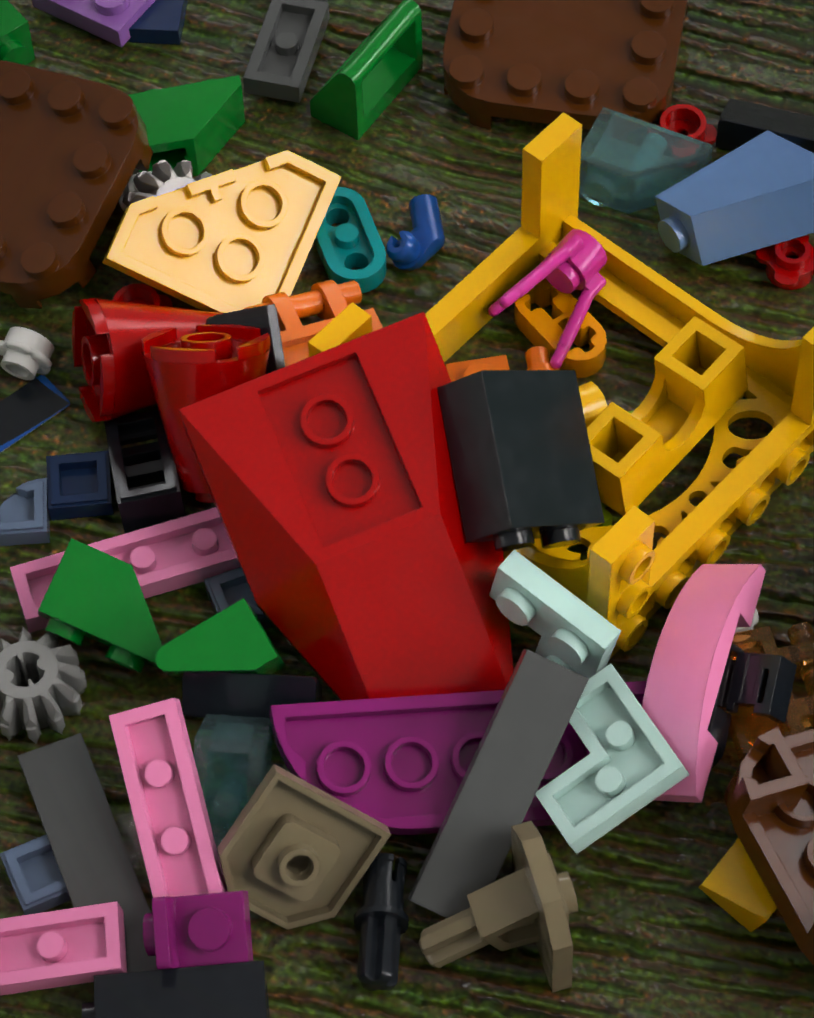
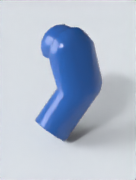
M430 194L415 196L409 202L413 230L410 232L401 230L399 231L401 238L399 241L394 236H391L387 242L386 252L388 257L392 259L394 266L399 269L410 271L421 268L444 245L445 235L438 200Z

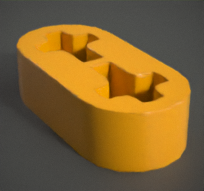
M544 278L523 297L514 302L515 324L534 346L546 347L551 360L578 300L571 293L560 292ZM536 303L541 308L531 311V304ZM552 305V317L542 308ZM587 312L573 342L578 347L568 351L562 366L559 368V370H575L577 378H587L596 374L603 367L606 360V332L602 325ZM587 344L590 345V350L588 352H584L581 348H579Z

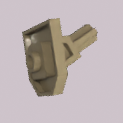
M273 764L218 845L217 850L227 892L248 891L250 911L289 930L334 918L387 842L391 833L387 825L290 773L285 764L283 768Z
M532 821L511 826L513 873L468 894L469 908L423 929L419 940L420 949L432 967L440 968L489 944L500 951H505L535 942L552 993L571 988L573 942L569 929V914L578 912V903L573 883L567 871L556 873L543 838Z

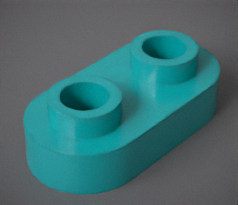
M337 187L316 235L314 244L329 280H334L337 284L355 280L358 282L361 292L366 293L377 288L386 276V250L364 198L352 189ZM335 223H343L337 227L331 226ZM359 267L362 269L353 270L352 268Z

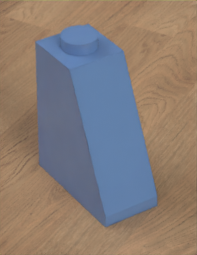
M768 130L655 196L661 220L658 223V231L662 241L672 252H679L699 265L705 266L814 233V153Z

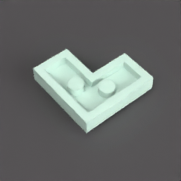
M514 549L498 567L489 596L496 601L498 609L506 618L520 626L528 625L541 635L536 654L586 678H591L607 666L621 630Z
M610 663L589 678L569 721L590 754L543 786L535 795L568 845L578 854L690 774L620 674Z

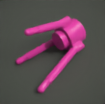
M572 229L536 268L512 286L488 308V314L492 317L499 315L544 278L554 288L566 294H570L574 290H581L580 297L550 360L551 367L559 369L575 340L594 297L607 283L605 278L599 273L607 262L604 248L587 232L580 229Z

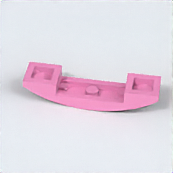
M702 564L685 583L668 614L653 655L642 707L690 775L653 801L702 803L718 742L708 731V726L736 627H751L766 573L762 564Z

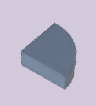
M47 478L23 483L16 487L17 492L11 495L0 505V546L50 543Z

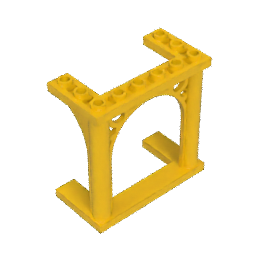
M563 112L522 150L521 227L425 314L444 363L493 318L488 314V308L536 268L569 231L580 229L593 236L602 245L607 255V262L599 271L607 283L594 297V300L662 347H665L693 316H696L744 347L748 390L713 426L714 434L711 450L701 472L687 490L674 501L650 515H647L634 505L615 525L590 527L580 530L581 541L575 544L545 549L542 548L541 539L538 538L534 539L535 544L515 549L621 630L610 656L611 659L619 649H622L624 652L632 649L644 635L648 627V620L661 606L665 609L671 608L691 575L702 564H715L727 549L730 536L743 523L747 526L754 524L767 508L770 495L782 483L787 486L793 484L806 468L810 454L814 451V326L800 340L773 339L748 331L722 317L579 220L582 124ZM352 302L308 341L309 357L371 333L372 316ZM758 418L768 422L773 429L765 437L744 439L735 436L728 427L738 419ZM732 453L744 456L736 461L735 468H729L723 463V460ZM693 498L703 499L697 506L690 503V500ZM654 533L664 534L666 537H660L656 548L652 550ZM576 544L585 545L588 547L587 559L580 560L581 553L570 551L568 548ZM513 550L503 551L504 560Z

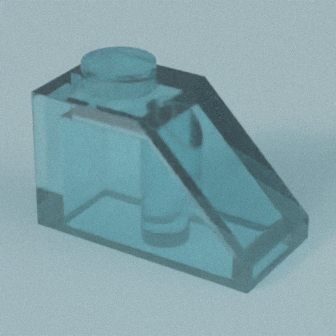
M603 107L581 145L579 197L586 199L596 206L609 207L626 214L657 205L656 195L711 164L713 145Z
M206 714L194 737V759L216 848L271 768L272 727L270 718Z

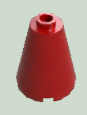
M99 298L79 300L81 306L74 307L72 318V351L74 367H83L84 376L88 384L87 386L78 387L87 416L92 422H107L157 404L142 354V339L148 334L170 328H176L177 339H180L184 335L196 333V325H205L207 318L223 313Z
M234 324L196 325V333L184 335L180 339H177L176 328L164 329L148 334L142 339V354L181 487L187 492L195 493L196 501L214 503L184 431L179 409L265 375L270 353V335L268 333L261 335L260 328Z

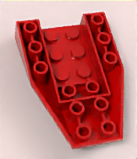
M424 311L179 409L184 431L257 606L340 701L505 690L513 673L509 619L501 613L496 605V601L489 596L497 569L504 561L503 551H495L494 541L466 543L437 390L438 387L451 383V379Z

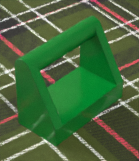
M402 0L373 29L310 100L312 117L356 140L363 136L423 67L422 12L415 1Z
M244 598L164 644L155 653V663L158 668L177 680H182L184 672L272 674L286 666L254 610Z

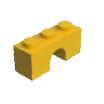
M693 316L654 357V380L642 403L632 413H629L614 402H611L587 427L600 500L622 516L634 505L638 507L748 390L744 347L696 316Z

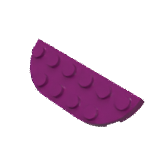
M647 681L625 682L642 706ZM504 690L271 705L269 713L277 748L290 773L387 825L391 834H436L444 821ZM568 723L538 790L590 754L570 723ZM535 795L522 823L532 821L535 826L555 825Z

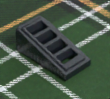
M159 410L105 421L117 503L124 532L129 533L186 516L178 473ZM158 438L157 442L122 449V445Z

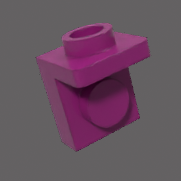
M248 891L152 898V913H146L143 918V941L147 955L156 956L157 969L253 961Z

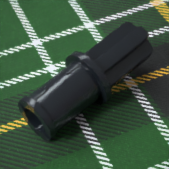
M378 853L365 872L361 909L354 914V926L360 931L357 977L361 981L362 987L369 991H389L397 984L401 934L405 933L409 927V917L403 911L407 862L402 857L395 860V869L392 870L394 854Z

